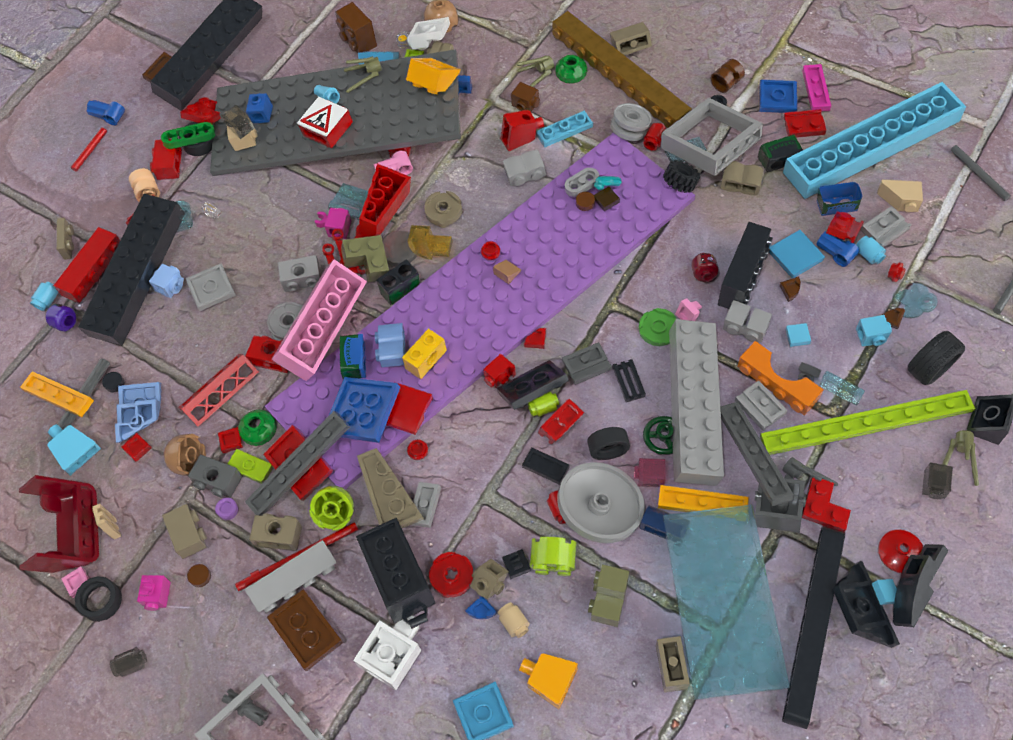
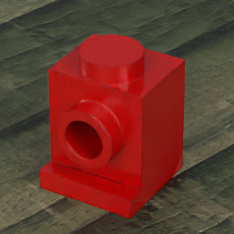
M501 353L483 369L484 381L490 387L494 386L497 388L500 384H505L510 375L513 378L516 376L515 365Z

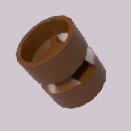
M729 59L711 75L710 80L717 91L726 93L745 76V70L740 62L735 59Z

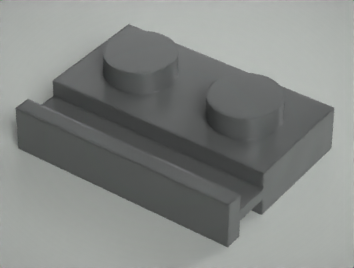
M599 342L562 357V362L574 385L612 370V365L609 363Z

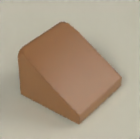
M504 260L493 267L494 275L508 284L521 272L520 268L508 260Z

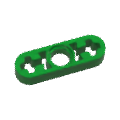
M203 122L167 130L162 133L161 140L165 148L173 149L209 141L215 137L216 133L211 123ZM187 133L193 134L190 138H185L184 135Z

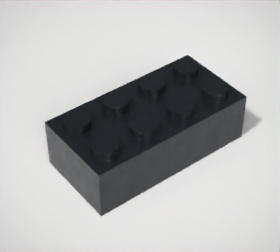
M748 222L722 282L718 306L730 309L733 300L748 305L751 291H754L757 283L756 279L761 274L764 260L767 259L770 251L769 248L773 237H770L771 228Z

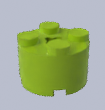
M540 537V541L537 542L533 538L530 567L538 575H548L549 571L558 572L557 575L571 576V571L575 570L576 541L571 540V544L565 543L566 538Z

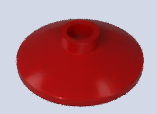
M905 530L887 532L881 538L878 545L881 561L886 567L897 573L903 572L910 555H919L923 549V544L918 537ZM900 546L906 547L907 552H903Z

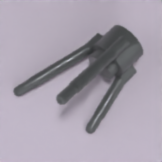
M793 457L787 461L782 469L786 473L784 477L786 479H800L806 473L818 481L824 479L833 482L834 486H838L836 481L805 466Z

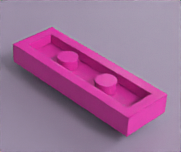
M803 65L802 72L811 110L821 109L822 111H830L831 102L822 65Z

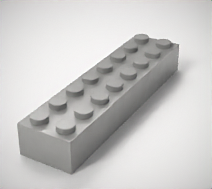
M676 319L669 330L672 426L674 429L672 435L674 482L716 486L724 477L716 323Z

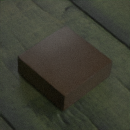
M609 186L594 194L595 202L604 212L620 203V198Z

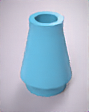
M317 85L314 88V94L335 104L338 103L340 95L336 88Z

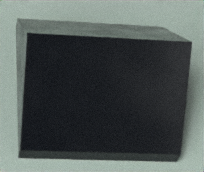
M1013 394L977 396L974 405L975 409L971 414L966 431L972 432L975 437L999 445L1009 433L1012 424Z

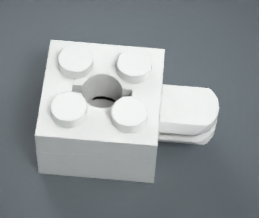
M379 620L353 661L359 668L394 690H397L421 652L419 645L412 641L419 630V626L411 629L410 625L401 620L391 628Z

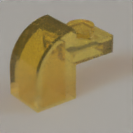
M411 225L407 242L414 254L432 260L433 256L449 257L453 240L452 236L433 235L430 226Z

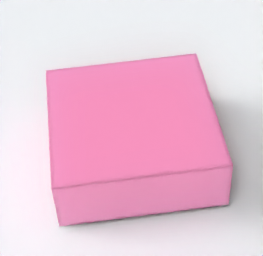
M79 567L61 579L69 595L74 598L78 588L89 577L84 568Z

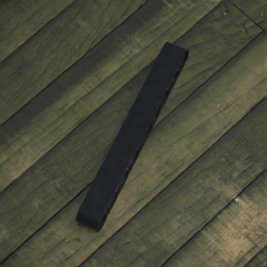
M822 526L818 538L782 716V722L803 729L808 728L834 598L832 589L836 586L845 540L844 531Z

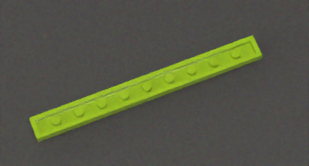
M963 390L764 432L760 434V439L768 453L773 455L973 412L975 407L968 391Z

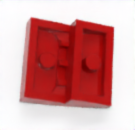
M397 383L400 389L386 425L416 435L424 421V413L432 401V394Z

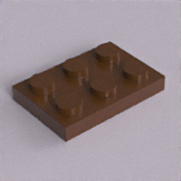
M304 589L267 616V619L305 671H308L343 643Z

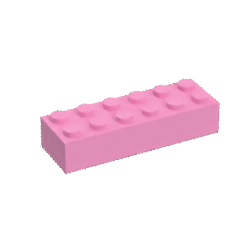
M333 260L323 272L271 360L305 381L310 379L318 369L367 281L336 260Z

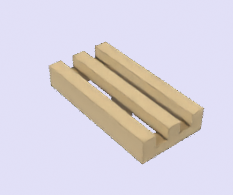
M101 504L93 506L92 509L97 526L114 540L121 537L118 531L119 527L116 524V518Z

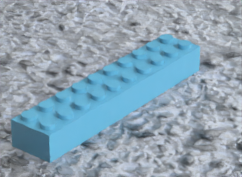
M941 82L787 158L783 174L803 198L806 199L818 193L820 186L834 185L954 125L961 120L966 106Z

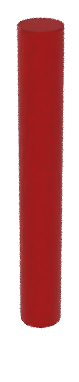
M100 128L71 166L73 171H78L107 133L105 128Z

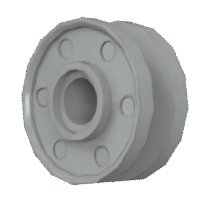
M620 104L614 110L610 123L611 129L620 138L638 141L645 137L652 118L645 108L637 104Z
M284 302L271 310L268 315L267 325L274 340L280 341L284 339L303 307L301 304Z

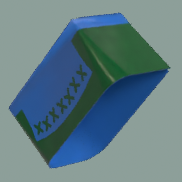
M848 182L820 186L816 201L821 216L836 214L837 211L846 213L858 211L863 195L858 183ZM843 199H848V200H850V201H848V202H841V203H840V201L843 200Z
M363 334L340 336V372L343 379L344 377L366 378V348Z

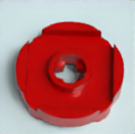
M446 552L439 555L433 561L429 571V580L433 589L441 594L442 597L453 598L461 596L468 591L473 581L472 574L474 571L467 557L455 552ZM449 570H452L453 572H458V574L455 575V579L451 580L450 578L447 579L445 577L448 575Z

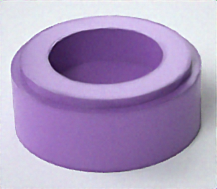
M223 498L216 504L215 511L222 520H231L238 513V505L231 498Z

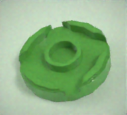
M661 308L653 309L650 312L647 311L640 318V336L645 342L653 346L670 344L669 330L676 320V316L672 312Z

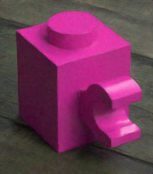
M330 208L328 216L325 212L317 213L318 217L322 220H315V224L319 228L325 227L328 237H332L334 229H341L344 233L343 239L347 238L352 222L349 210Z
M142 575L137 602L144 606V609L150 611L166 608L171 582L165 576Z

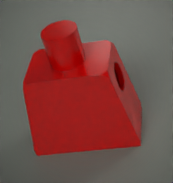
M529 110L503 114L500 139L508 151L514 150L532 142L535 139L536 130L544 127V121L542 117L534 118Z

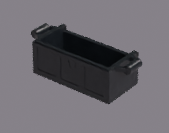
M397 517L357 535L356 538L393 623L395 624L403 620L413 629L427 622L428 607L436 603ZM423 610H424V612H425V613H422V614H420V615H418V616H416V617H414V618H412V619H410V620L407 619V618H409V617H411V616H413V615H415V614H417V613H419V612H421V611H423Z

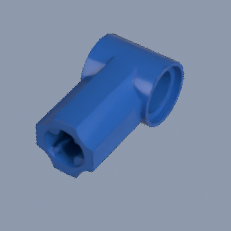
M90 100L87 103L86 111L88 115L102 118L108 124L115 126L123 116L125 108L114 101L107 104Z
M826 231L816 243L817 246L831 254L834 261L842 267H846L860 252L859 247L855 243H851V241L844 242L838 237L827 234Z

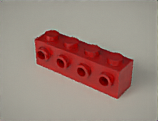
M100 227L96 229L53 285L61 296L80 304L108 267L120 242L117 234Z

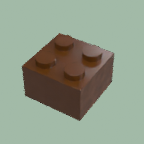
M353 2L335 11L337 17L336 24L340 29L339 36L343 42L346 41L353 52H369L377 47L372 21Z

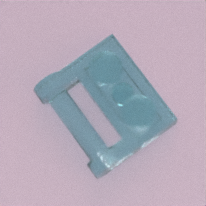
M343 183L334 199L330 201L328 210L330 208H343L349 210L350 216L356 217L359 220L368 191ZM342 203V204H345V205H349V206L358 208L359 210H356V209H353V208H350V207H347V206H343V205H340V204Z

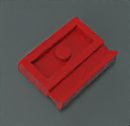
M822 110L784 113L783 118L787 135H795L796 138L825 135L827 130L821 114Z
M837 211L826 233L843 240L846 238L851 239V243H854L864 221L857 222L855 221L856 218L852 217L849 213Z

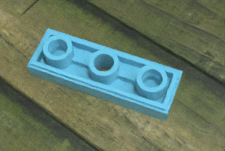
M584 110L537 130L536 135L545 148L592 128L593 122Z

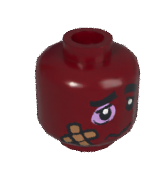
M700 253L691 262L693 275L696 280L708 282L718 276L719 267L714 255Z

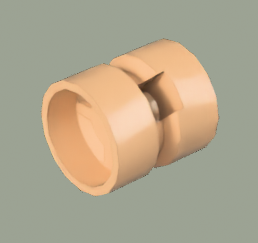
M142 168L130 174L129 182L138 202H140L143 194L154 195L155 197L160 196V191L150 170Z

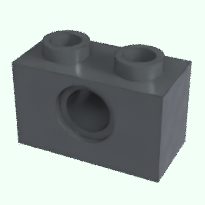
M200 454L188 477L193 482L192 485L199 490L204 491V489H208L217 497L222 498L224 495L231 498L242 475L237 468ZM218 475L215 480L211 481L214 476Z

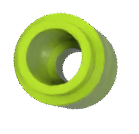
M549 391L542 397L528 402L527 405L532 417H540L556 411L559 400L555 393L552 394Z

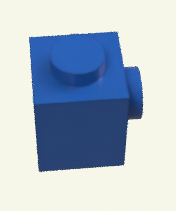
M267 93L249 94L246 113L252 123L270 122L273 105Z

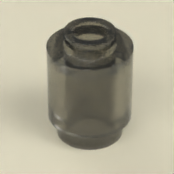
M135 647L115 655L114 659L110 660V668L115 677H125L144 669L147 662L146 654L143 650Z

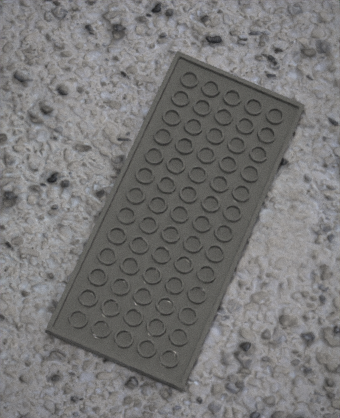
M455 49L380 61L382 71L378 72L379 76L373 77L349 93L346 92L347 89L371 74V72L367 73L366 67L344 72V69L348 67L218 87L215 111L220 112L221 119L214 123L216 134L212 143L210 173L212 176L461 139L458 76L446 91L438 92V94L429 93L427 88L415 87L412 85V82L406 80L411 58H433L458 68L457 51ZM317 85L336 88L340 95L337 105L347 108L353 121L332 149L303 136L297 124L318 98L314 94V88ZM267 93L273 105L270 122L252 123L246 113L249 94ZM225 112L234 113L248 120L251 127H255L257 137L255 138L256 146L238 151L234 150L228 140Z

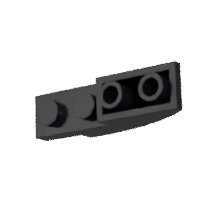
M925 544L919 555H910L901 574L896 591L893 609V624L895 626L915 627L934 593L929 585L948 553L945 545Z

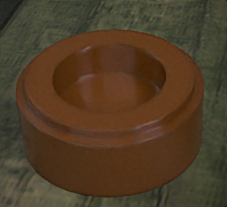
M581 192L576 196V206L579 210L589 211L594 207L595 197L592 193Z
M196 564L189 569L187 579L194 587H203L209 583L211 572L205 565Z

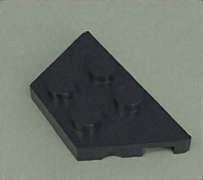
M863 561L855 563L832 589L851 633L890 648L900 645L884 607L878 601Z

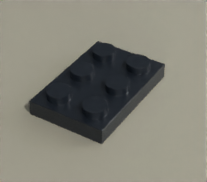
M548 360L497 387V391L515 410L524 407L528 402L536 398L542 397L545 393L561 387L569 380L565 372Z

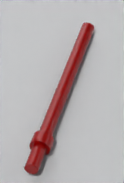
M355 522L260 571L257 569L250 573L251 576L235 583L237 590L241 591L322 540L328 546L357 531L358 528Z

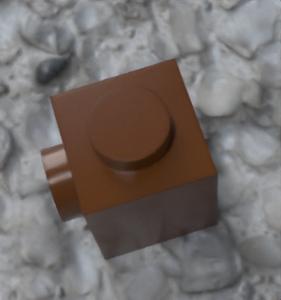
M519 82L511 93L512 106L520 111L529 110L532 112L540 103L539 90Z

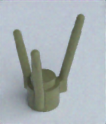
M549 55L516 63L517 66L531 64L518 69V72L535 67L539 72H543L539 78L529 85L532 87L546 76L552 74L551 69L554 68V62Z
M372 56L346 61V64H364L345 68L344 72L365 67L367 73L371 72L369 76L347 89V93L373 77L379 76L378 72L382 71L378 57L373 58Z
M966 430L956 432V437L950 440V447L942 463L940 473H944L956 447L957 451L965 453L966 460H969L971 457L974 485L978 486V470L975 455L976 444L974 443V434Z

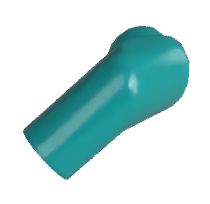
M599 176L595 179L594 187L598 190H603L604 185L620 186L622 180L616 176Z

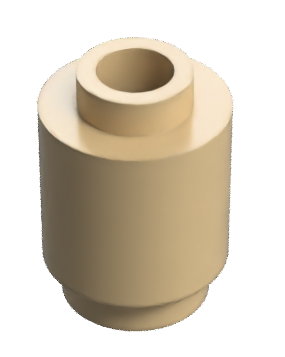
M510 602L498 611L499 620L511 637L517 636V638H520L529 631L530 623L517 605L514 606Z

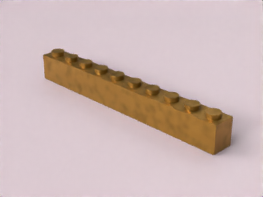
M569 11L552 21V33L556 39L561 40L567 48H571L579 57L587 61L591 67L597 69L603 77H607L616 87L623 90L628 97L638 102L641 107L648 110L653 117L659 119L667 128L692 111L691 107Z

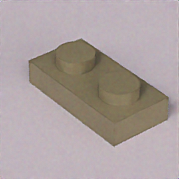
M58 218L57 251L64 260L71 259L72 251L74 250L72 242L74 229L65 218Z

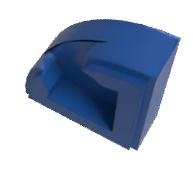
M482 596L465 610L469 616L480 620L489 619L497 614V611Z

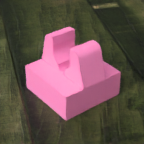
M686 298L680 302L675 314L680 320L696 321L700 313L699 309L702 306L697 301L690 302Z

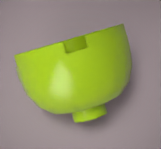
M327 486L320 489L310 502V516L313 522L323 529L338 530L343 528L350 521L354 512V501L350 493L339 486Z

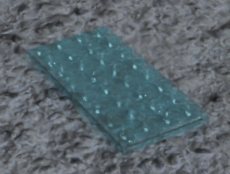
M752 504L663 515L694 700L790 688Z

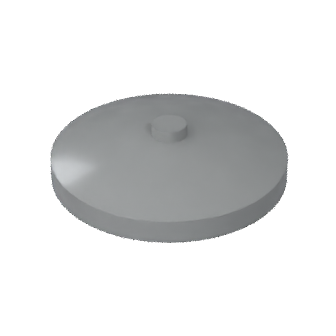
M585 463L571 469L563 478L557 495L559 511L568 526L582 537L599 543H614L628 538L638 528L644 515V499L634 480L622 470L604 463Z

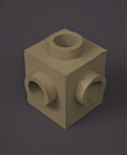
M490 559L476 568L472 574L474 579L470 587L488 600L493 595H499L505 587L503 582L509 571L493 559Z

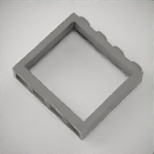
M707 98L680 120L676 121L671 127L663 131L661 135V148L716 176L761 139L763 123L711 98ZM707 116L742 132L714 155L680 138Z
M263 673L194 734L198 740H216L210 732L263 685L309 740H325L317 728L313 731L307 723L310 720L301 710L297 713L292 707L295 703L286 692L283 695L277 689L279 683L272 675L267 677Z

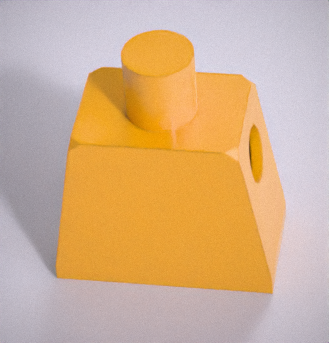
M541 653L537 663L524 658L519 671L530 676L527 682L529 689L555 708L560 709L578 670V664Z

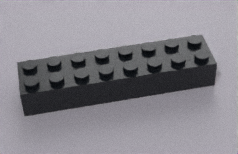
M222 0L150 81L152 93L182 111L262 19V5L254 0Z
M143 194L78 326L88 337L123 346L151 287L149 280L161 266L185 215V212L177 202Z

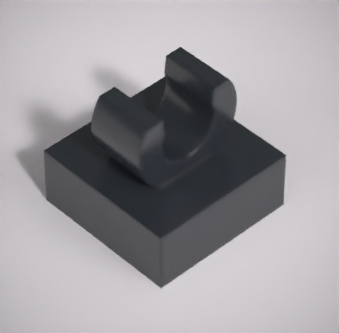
M801 362L798 370L802 371V373L798 375V380L807 375L814 382V377L819 378L822 370Z
M523 549L502 557L506 570L509 571L510 580L531 572Z

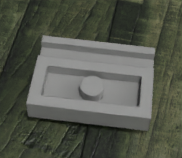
M891 206L864 224L861 231L884 247L908 231L911 224L905 222V218Z
M760 381L754 383L735 398V402L739 403L741 408L763 431L787 413V409Z

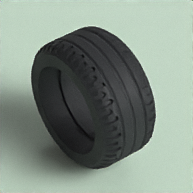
M942 331L913 357L908 364V371L923 385H930L940 378L962 356L965 351V345L951 332Z

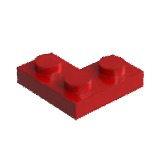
M207 97L200 98L199 101L188 105L187 108L180 111L182 119L197 123L209 122L213 124L221 119L220 112L214 111L217 101L210 100Z
M812 477L806 495L805 507L802 510V518L845 532L851 510L830 503L834 487L833 482L824 479L818 481Z

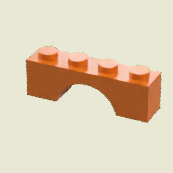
M754 341L740 356L737 367L743 374L751 376L756 382L760 381L767 389L773 392L776 398L784 400L794 411L805 416L818 402L824 389L807 377L791 381L778 376L771 367L770 358L772 352Z

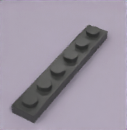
M734 402L720 406L721 420L771 506L792 501L793 492L739 403Z
M333 411L245 501L254 514L263 516L350 428L349 424L338 412Z

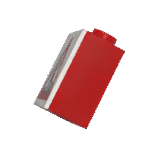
M318 97L297 124L303 136L332 149L353 121L347 108Z

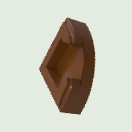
M799 276L780 282V288L788 302L793 300L799 293L801 284Z
M895 308L882 315H885L886 321L890 323L892 328L898 329L906 309Z

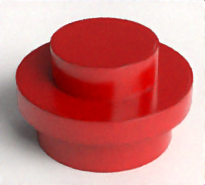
M488 241L482 246L481 255L486 260H494L500 255V247L495 242Z
M899 262L898 264L893 263L891 265L888 278H891L893 282L903 278L906 271L903 268V263Z
M413 440L407 447V453L411 459L421 460L427 456L428 446L422 440Z

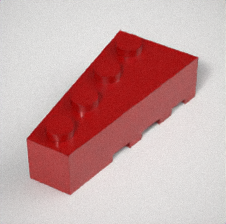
M377 163L367 199L359 218V235L364 237L381 235L410 193V176Z

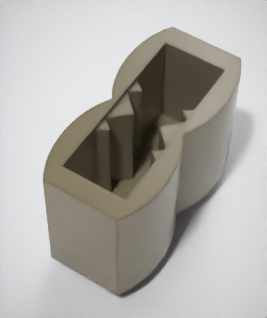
M733 161L724 168L720 188L730 192L758 195L764 169L757 165H743Z

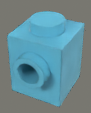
M885 315L860 319L856 331L862 347L868 345L879 346L887 341L892 328L890 323L886 321Z

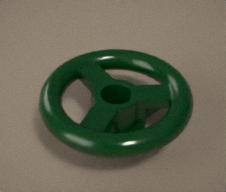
M655 417L644 427V442L654 453L660 455L673 454L671 437L674 429L672 417ZM659 423L656 431H650L655 424ZM650 438H657L663 441L667 449L655 446Z

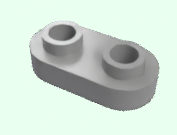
M585 168L568 178L565 182L566 194L576 197L579 193L593 188L596 182L595 179L599 177V172L594 168Z

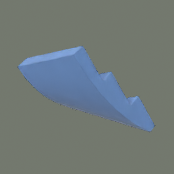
M160 382L118 386L119 404H117V424H115L116 443H121L158 420L161 406Z

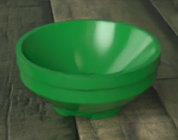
M567 55L556 63L555 74L564 83H577L582 81L587 75V64L579 56ZM573 60L576 62V64L568 65L566 64V62Z
M257 409L248 412L241 418L238 429L240 437L245 443L252 446H260L266 444L274 437L277 424L269 412ZM252 419H260V424L257 427L251 428L249 426Z

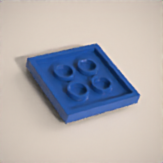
M344 377L329 413L330 415L333 411L338 412L350 426L341 438L379 443L400 386L393 382Z

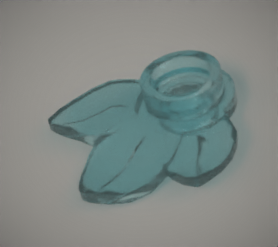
M913 283L911 290H902L895 296L899 302L905 305L904 309L906 310L903 315L905 318H915L922 315L923 312H931L938 304L937 297L929 293L926 286L919 283Z

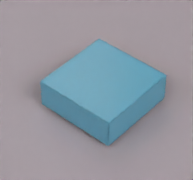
M807 323L786 326L785 330L790 347L811 343Z
M893 579L873 582L872 586L880 605L894 604L897 588Z

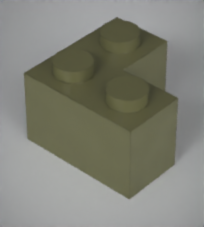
M381 235L342 241L341 253L344 266L364 265L367 282H375L389 271Z
M602 564L601 571H596L593 591L597 593L595 600H590L588 613H591V621L618 627L628 585V570Z

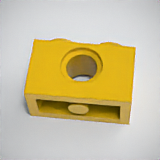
M428 328L402 357L405 369L419 379H422L447 351L444 338Z

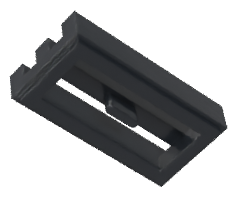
M630 359L626 363L623 361L619 365L617 363L613 364V370L625 402L644 398L646 393L633 360ZM628 367L631 370L639 394L636 393L635 387L633 385V382L627 369ZM621 369L624 372L632 396L628 395L627 389L625 387V384L619 371Z

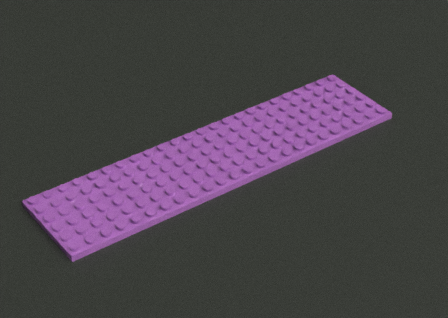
M612 133L357 334H363L366 348V378L360 379L396 382L432 394V401L424 413V421L421 426L424 425L484 375L483 369L500 353L504 357L525 341L527 336L546 324L695 200V194L692 192L684 193L683 190L680 192L677 188L673 189L672 185L669 186L668 182L664 181L663 174L665 171L628 141ZM585 168L596 169L599 172V176L620 177L622 180L620 186H609L620 198V203L605 212L596 202L589 211L579 210L576 206V197L566 194L565 182L568 178ZM593 187L586 192H590L594 195L601 190H598L595 187ZM488 241H493L500 247V255L494 260H486L481 255V248ZM504 260H508L521 269V272L510 284L493 273V267ZM402 323L405 332L406 352L428 328L444 338L447 351L422 379L406 370L404 365L381 367L380 361L377 362L375 357V350L379 349V344L375 342V332H378V325ZM340 347L320 363L315 374L307 381L301 378L265 405L266 410L285 431L294 425L308 438L329 416L343 381L340 372ZM386 425L379 443L340 437L322 455V458L333 469V472L328 476L329 480L335 486L344 489L348 488L363 475L357 455L377 448L384 458L412 434Z

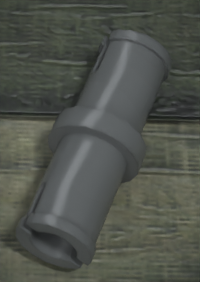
M230 688L227 691L228 696L224 694L222 702L229 704L239 694ZM250 698L246 699L235 709L238 711V715L241 717L246 716L259 726L264 724L262 720L266 721L269 715L268 712L254 705L253 700Z

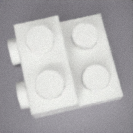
M449 17L416 22L407 38L409 47L412 50H424L429 47L432 40H441L450 25Z

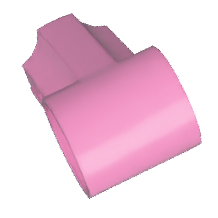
M398 151L393 154L392 158L378 162L380 165L408 175L413 170L408 154L405 151Z

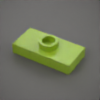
M236 449L227 464L237 468L242 476L260 484L268 478L274 468L271 463Z

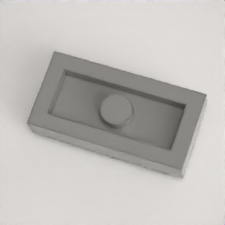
M419 482L413 503L424 517V520L412 525L431 528L441 491L439 484Z

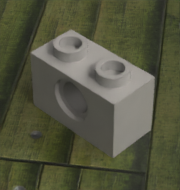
M316 255L278 262L280 282L285 292L307 287L313 288L321 277L320 264Z

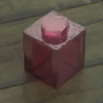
M639 458V465L634 466V479H638V487H660V485H665V459Z

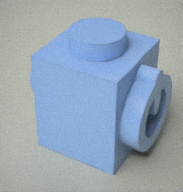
M161 264L149 282L155 292L172 298L174 294L179 293L182 289L184 278L181 277L180 271L176 267Z

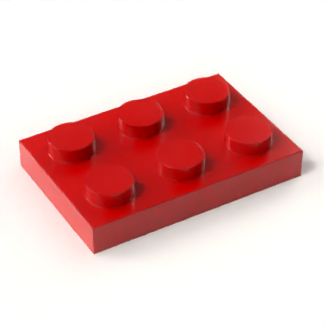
M292 425L263 455L276 470L307 438L296 426ZM321 456L291 489L300 500L304 501L333 472V469Z

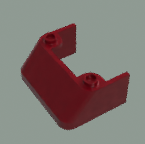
M35 475L19 488V493L38 495L42 509L49 513H56L57 551L35 553L19 566V570L55 573L90 565L98 559V526L92 509L93 506L97 505V493L91 484Z

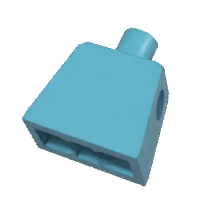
M56 424L48 430V434L53 439L47 446L62 469L70 476L101 449L92 439L71 425L63 430Z

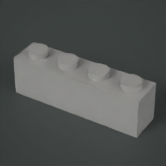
M322 540L244 590L257 611L264 610L267 613L277 606L275 602L282 597L284 600H287L295 595V589L303 585L306 588L316 581L314 577L321 572L325 576L335 569L333 565L337 562Z

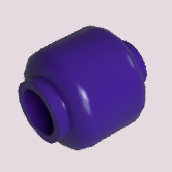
M62 304L52 305L46 312L45 317L47 324L59 331L70 330L75 325L77 319L75 311Z

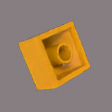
M411 58L406 80L412 82V85L415 87L427 88V92L438 94V92L448 89L461 69L433 58Z

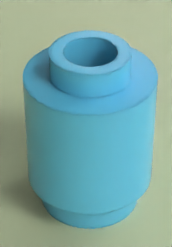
M866 235L856 244L860 250L859 254L870 264H879L886 257V249L872 237L869 238Z
M50 282L40 283L31 297L32 301L30 304L41 311H45L46 308L50 307L59 292L53 286L54 284Z

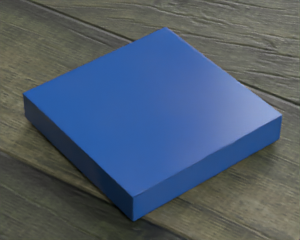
M760 80L759 112H797V81Z

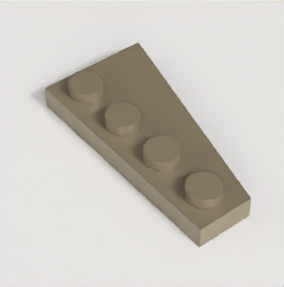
M377 448L357 455L379 525L396 517L401 528L424 520V517Z

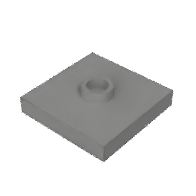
M222 263L186 278L199 311L236 296Z

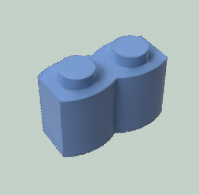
M403 324L378 325V332H375V342L379 344V349L375 350L376 361H380L381 367L404 365L402 357L406 351Z

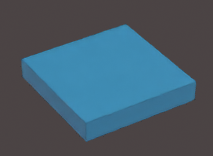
M801 230L796 231L769 248L771 256L791 278L797 277L824 261L825 258Z
M496 681L453 700L468 740H486L514 727Z

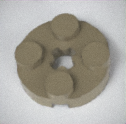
M435 192L425 201L426 218L432 224L438 225L441 228H446L453 224L462 215L460 198L453 192ZM447 206V209L444 210V211H441L440 208H439V207H443V208H444V207Z

